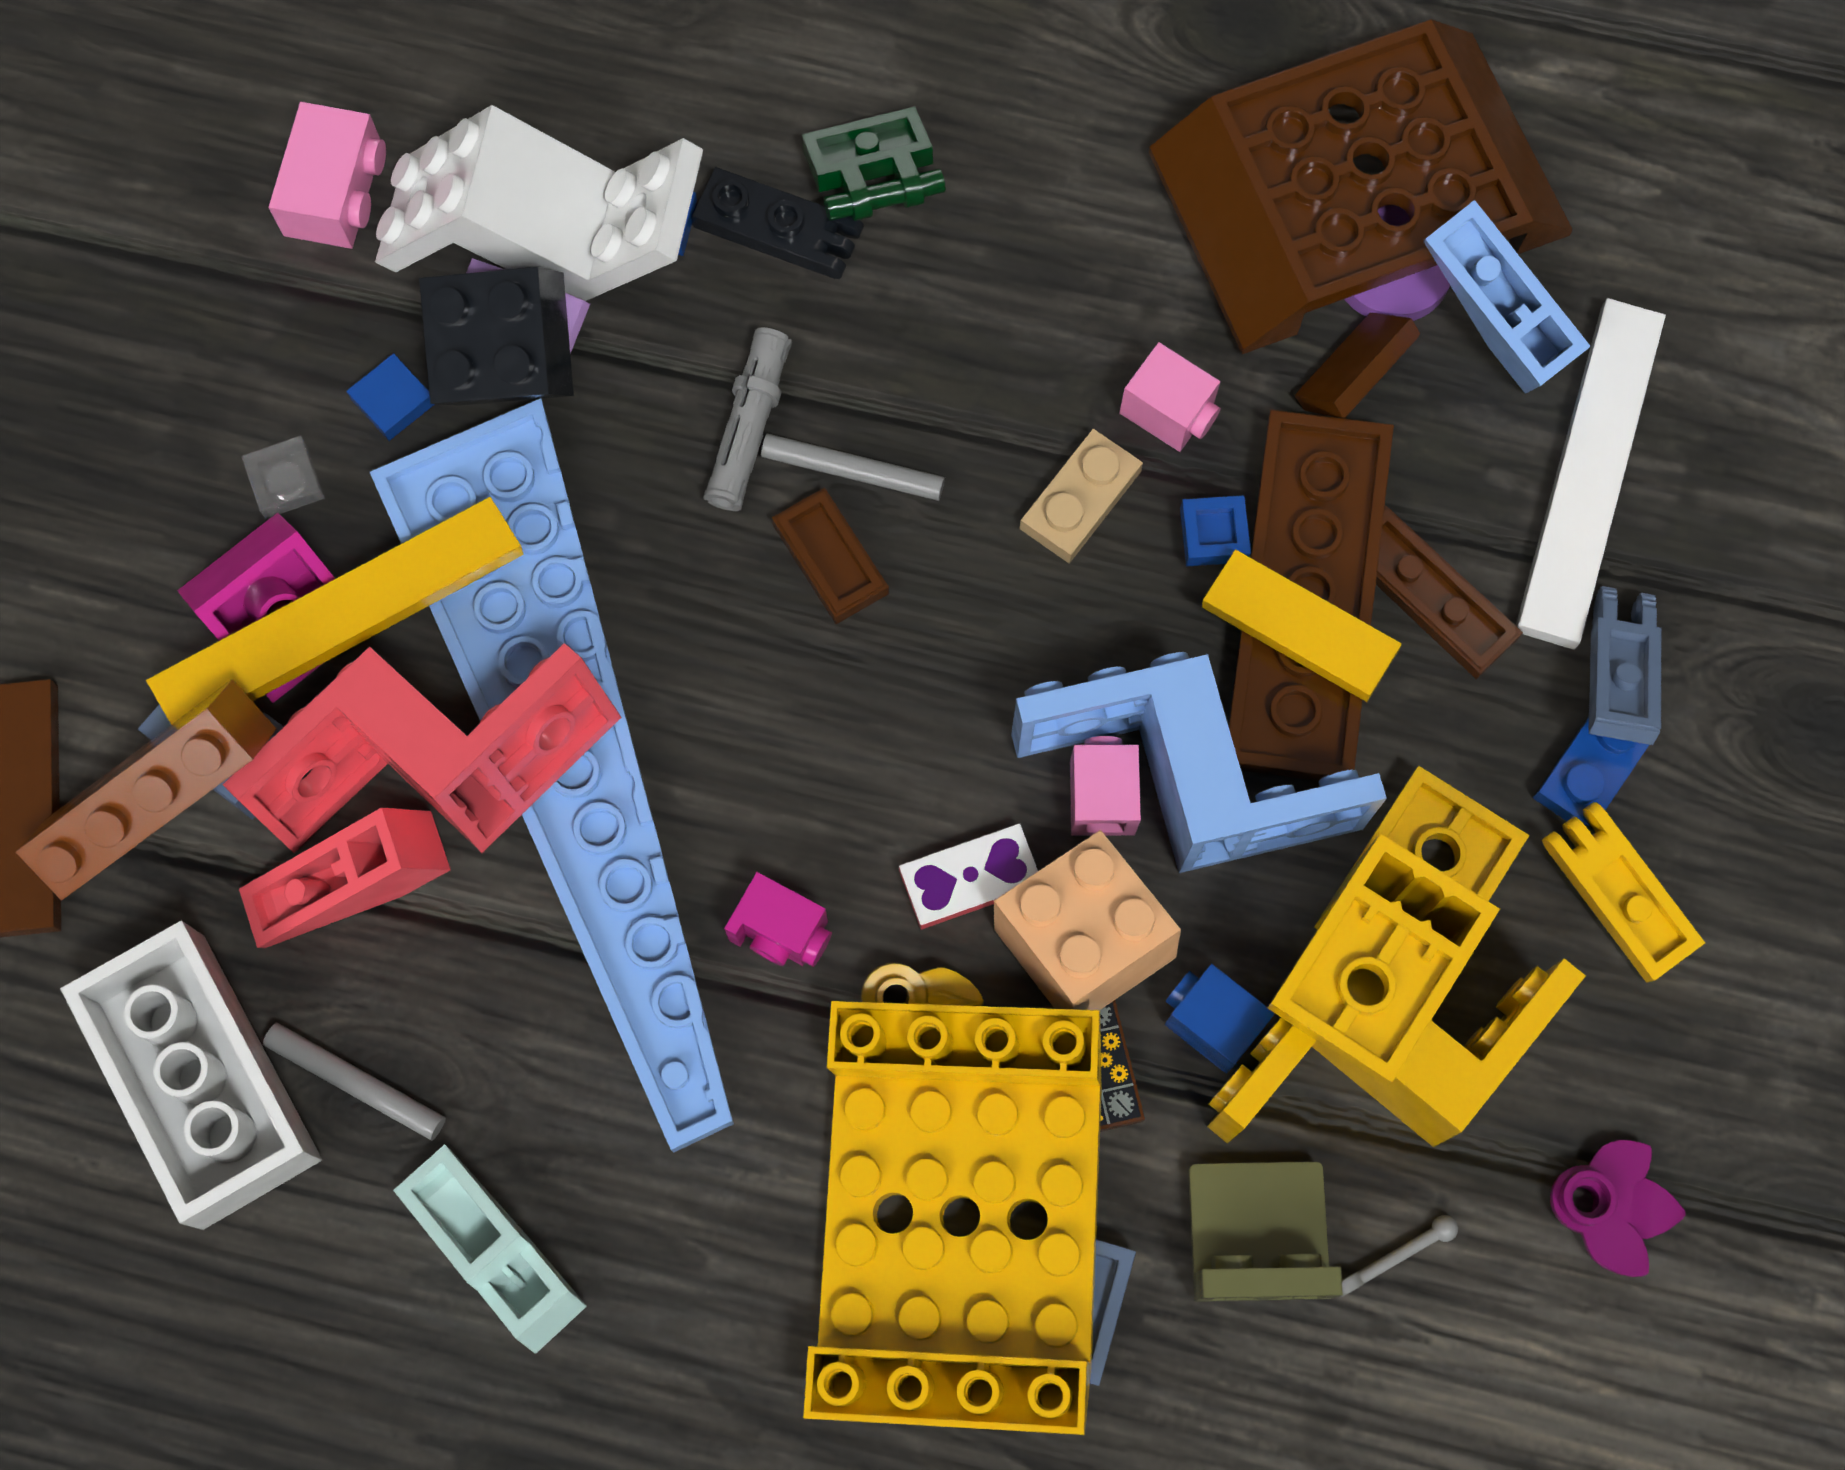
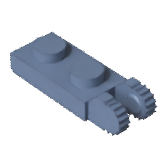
M1600 586L1594 602L1591 631L1589 734L1653 745L1661 729V628L1657 627L1656 597L1652 594L1639 593L1632 607V621L1617 620L1618 595L1616 588Z

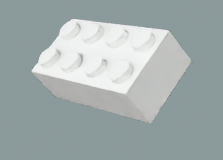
M182 920L60 988L180 1224L204 1230L322 1161L316 1146L205 936Z

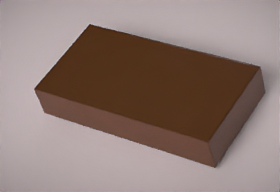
M1369 313L1294 396L1304 411L1346 418L1420 335L1419 330L1411 318Z
M825 488L772 517L774 528L835 624L842 622L889 594V586Z

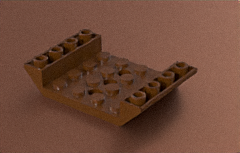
M1432 19L1211 96L1149 147V155L1242 354L1297 335L1304 314L1437 266L1436 261L1423 241L1474 200L1505 239L1509 240L1517 254L1570 236L1573 231L1473 33ZM1337 104H1345L1354 108L1359 114L1360 119L1354 123H1340L1332 118L1328 109ZM1362 154L1372 155L1383 163L1385 170L1373 175L1363 173L1357 169L1353 159ZM1385 205L1401 207L1408 214L1410 222L1401 226L1389 225L1381 219L1378 209Z

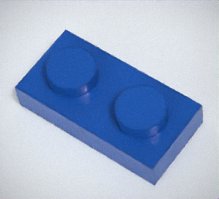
M1588 716L1533 799L1565 821H1568L1573 816L1577 817L1591 831L1593 828L1584 817L1583 809L1591 803L1597 802L1606 810L1649 744L1589 734Z

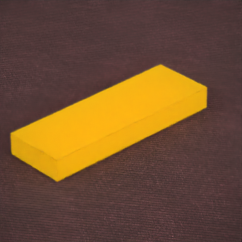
M1236 549L1202 602V608L1365 702H1368L1402 643Z

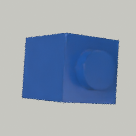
M1212 963L1200 978L1189 971L1165 1001L1175 1009L1166 1021L1165 1026L1226 1074L1238 1062L1275 1014Z

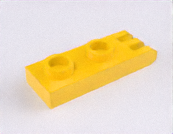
M1593 802L1583 809V815L1596 832L1592 835L1583 822L1573 816L1562 825L1564 832L1575 846L1573 850L1555 831L1544 837L1542 843L1645 982L1655 981L1704 945L1705 941L1605 809L1597 802Z

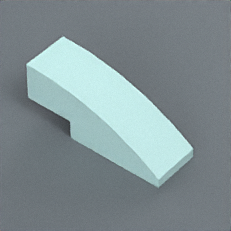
M445 1144L393 1190L465 1281L480 1293L512 1335L535 1354L587 1307L530 1238Z

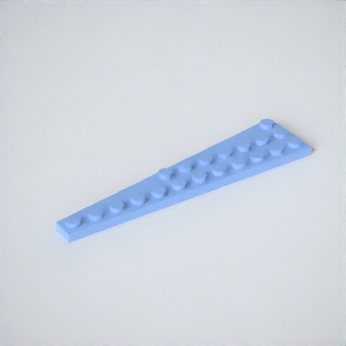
M540 398L370 471V474L401 544L491 497L522 546L524 555L429 606L480 721L489 709L501 704L528 678L536 664L543 659L549 658L564 643L583 659L622 717L541 795L522 816L668 1145L674 1153L733 1125L734 1122L547 415Z

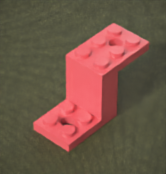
M564 643L549 658L543 659L536 664L528 678L501 704L489 709L482 717L480 724L466 736L369 647L354 662L343 667L336 676V679L306 707L295 712L288 723L263 746L255 758L234 773L222 785L282 843L295 853L388 764L483 853L622 717L583 659Z

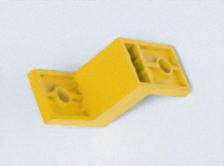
M1418 765L1315 924L1316 933L1269 1004L1268 1009L1382 1084L1390 1085L1499 912L1500 908L1490 903L1489 900L1530 835ZM1432 839L1447 843L1455 856L1453 868L1447 871H1440L1424 861L1421 852L1423 843ZM1367 969L1379 976L1384 986V995L1380 1003L1372 1006L1362 1005L1351 997L1347 988V979L1352 971Z
M1565 958L1547 971H1544L1537 965L1524 979L1522 977L1519 978L1497 1004L1496 1008L1505 1014L1502 1019L1496 1016L1485 1028L1480 1027L1464 1046L1431 1020L1394 1081L1388 1086L1382 1084L1281 1017L1250 1053L1260 1062L1251 1072L1242 1064L1210 1101L1209 1105L1218 1114L1207 1127L1228 1144L1245 1129L1304 1055L1313 1047L1427 1143L1435 1147L1458 1135L1466 1128L1586 975ZM1357 969L1349 974L1347 988L1349 994L1356 1002L1367 1006L1376 1005L1381 1002L1384 995V986L1377 975L1367 969Z

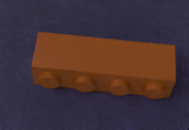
M232 679L45 819L20 846L16 854L62 901L251 762L277 728Z

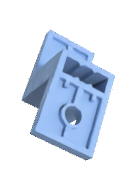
M1186 652L1171 653L1153 660L1150 668L1126 673L1124 667H1110L1091 674L1088 677V682L1063 688L1062 682H1045L1027 689L1024 692L1025 697L1016 698L1011 736L1017 758L1081 744L1091 737L1115 736L1136 730L1140 731L1179 873L1363 830L1387 799L1379 773L1359 778L1357 770H1346L1320 779V787L1295 793L1293 785L1277 786L1258 793L1255 796L1256 802L1250 803L1208 654L1189 658Z

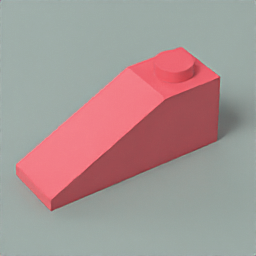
M381 807L239 888L256 946L257 948H267L403 897L451 869L431 811Z

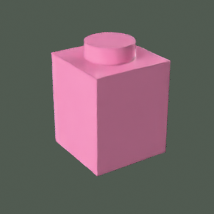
M1158 342L1124 388L1119 414L1181 452L1192 435L1202 439L1216 420L1221 408L1215 405L1214 402L1221 381Z
M1114 736L1091 737L1084 741V745H1074L1070 759L1071 836H1092L1099 830L1105 836L1136 834L1141 821L1139 745H1123V740Z

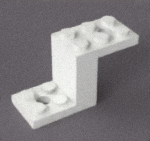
M491 105L469 119H462L454 128L440 136L432 137L427 144L410 154L405 153L398 160L391 177V184L396 187L392 203L382 215L376 231V238L381 242L375 263L398 272L434 252L455 243L505 269L542 267L563 272L565 293L587 301L677 261L703 149L682 138L615 172Z

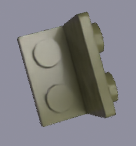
M1321 1163L1193 1164L1189 1168L1194 1302L1331 1299L1343 1295L1341 1267H1329L1324 1176Z

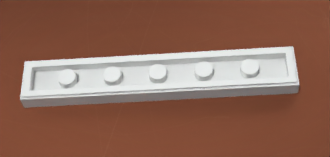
M1609 298L1605 300L1601 307L1516 626L1523 632V635L1573 650L1581 642L1662 332L1665 314Z

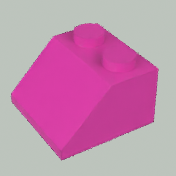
M277 512L177 591L220 641L333 581L335 577L297 530ZM319 666L265 695L274 703Z

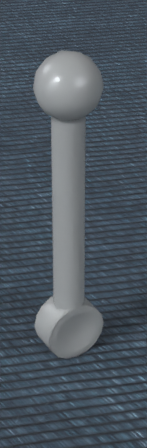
M1448 1215L1438 1216L1434 1219L1431 1229L1342 1280L1343 1295L1340 1297L1354 1291L1438 1240L1443 1242L1453 1240L1458 1233L1457 1222Z

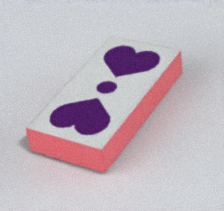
M1020 824L899 866V872L920 930L993 905L994 900L1038 872Z

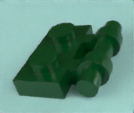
M915 106L801 134L803 152L819 193L843 187L844 190L843 193L824 197V205L829 221L852 216L854 221L870 218L873 216V210L903 203L905 208L924 204V197L946 191L941 169L918 173L917 168L933 164V146ZM892 174L895 176V180L866 186L865 181Z

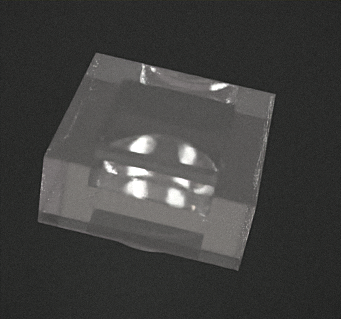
M301 436L241 456L259 511L265 519L271 518L277 512L282 514L325 499L308 447Z

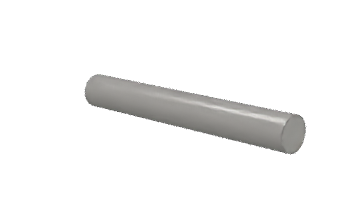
M768 433L764 438L761 450V457L937 501L941 498L945 477Z
M275 1023L265 1035L263 1046L429 1140L433 1141L440 1133L446 1117L283 1025Z

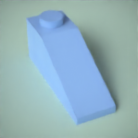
M1475 200L1423 241L1483 340L1525 394L1543 385L1591 347Z

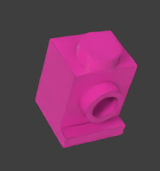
M756 872L724 928L730 942L741 947L746 936L753 939L750 945L751 950L779 966H784L787 959H790L801 966L807 963L814 967L824 953L832 935V932L825 929L828 919L824 907Z

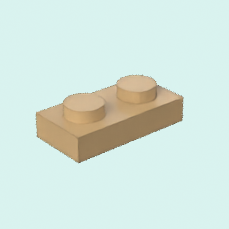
M1092 429L1021 519L1020 530L1070 564L1141 473L1143 462L1095 429Z

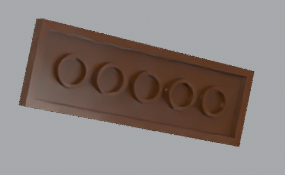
M1270 410L1251 558L1371 626L1394 425ZM1241 630L1229 720V730L1241 771L1319 781L1337 772L1355 770L1362 699Z

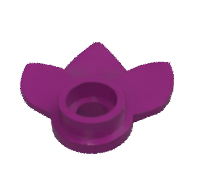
M1631 1140L1610 1142L1600 1147L1588 1165H1579L1563 1171L1552 1185L1550 1203L1556 1218L1562 1225L1574 1232L1581 1233L1587 1252L1593 1261L1602 1268L1618 1275L1641 1277L1649 1273V1258L1643 1239L1652 1238L1674 1227L1685 1217V1210L1666 1189L1645 1178L1652 1158L1651 1146ZM1578 1187L1586 1189L1593 1198L1592 1208L1587 1213L1580 1211L1574 1205L1573 1194Z

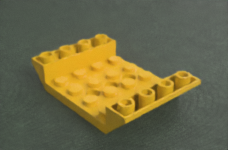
M831 1001L827 1069L835 1075L818 1347L808 1346L803 1418L1085 1435L1092 1365L1102 1093L1100 1010ZM901 1195L906 1197L912 1205L913 1217L911 1223L905 1230L899 1233H886L878 1223V1208L883 1200L888 1197ZM959 1198L972 1200L977 1204L980 1211V1221L977 1228L971 1234L963 1237L953 1236L948 1233L943 1222L945 1209L949 1203ZM1026 1201L1039 1203L1045 1208L1048 1217L1044 1232L1032 1240H1023L1016 1237L1010 1227L1012 1211L1016 1206Z

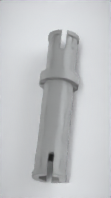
M765 327L755 329L750 354L743 374L735 378L732 393L735 395L734 405L716 457L712 476L703 497L704 500H708L709 504L717 508L729 511L741 510L767 418H769L771 408L778 406L782 393L778 387L780 376L792 345V340L788 339L786 334L778 330Z

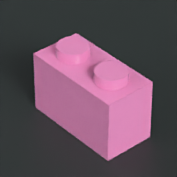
M300 102L268 207L283 236L353 249L358 228H365L369 221L371 212L369 190L373 176H379L382 173L386 160L385 141L380 139L370 114Z

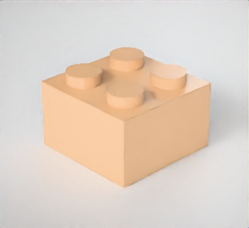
M1101 830L994 900L995 932L1054 1009L1101 1010L1170 963L1177 956L1181 929Z

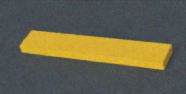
M488 497L147 679L146 682L171 725L232 679L254 701L524 555L522 546L492 498Z

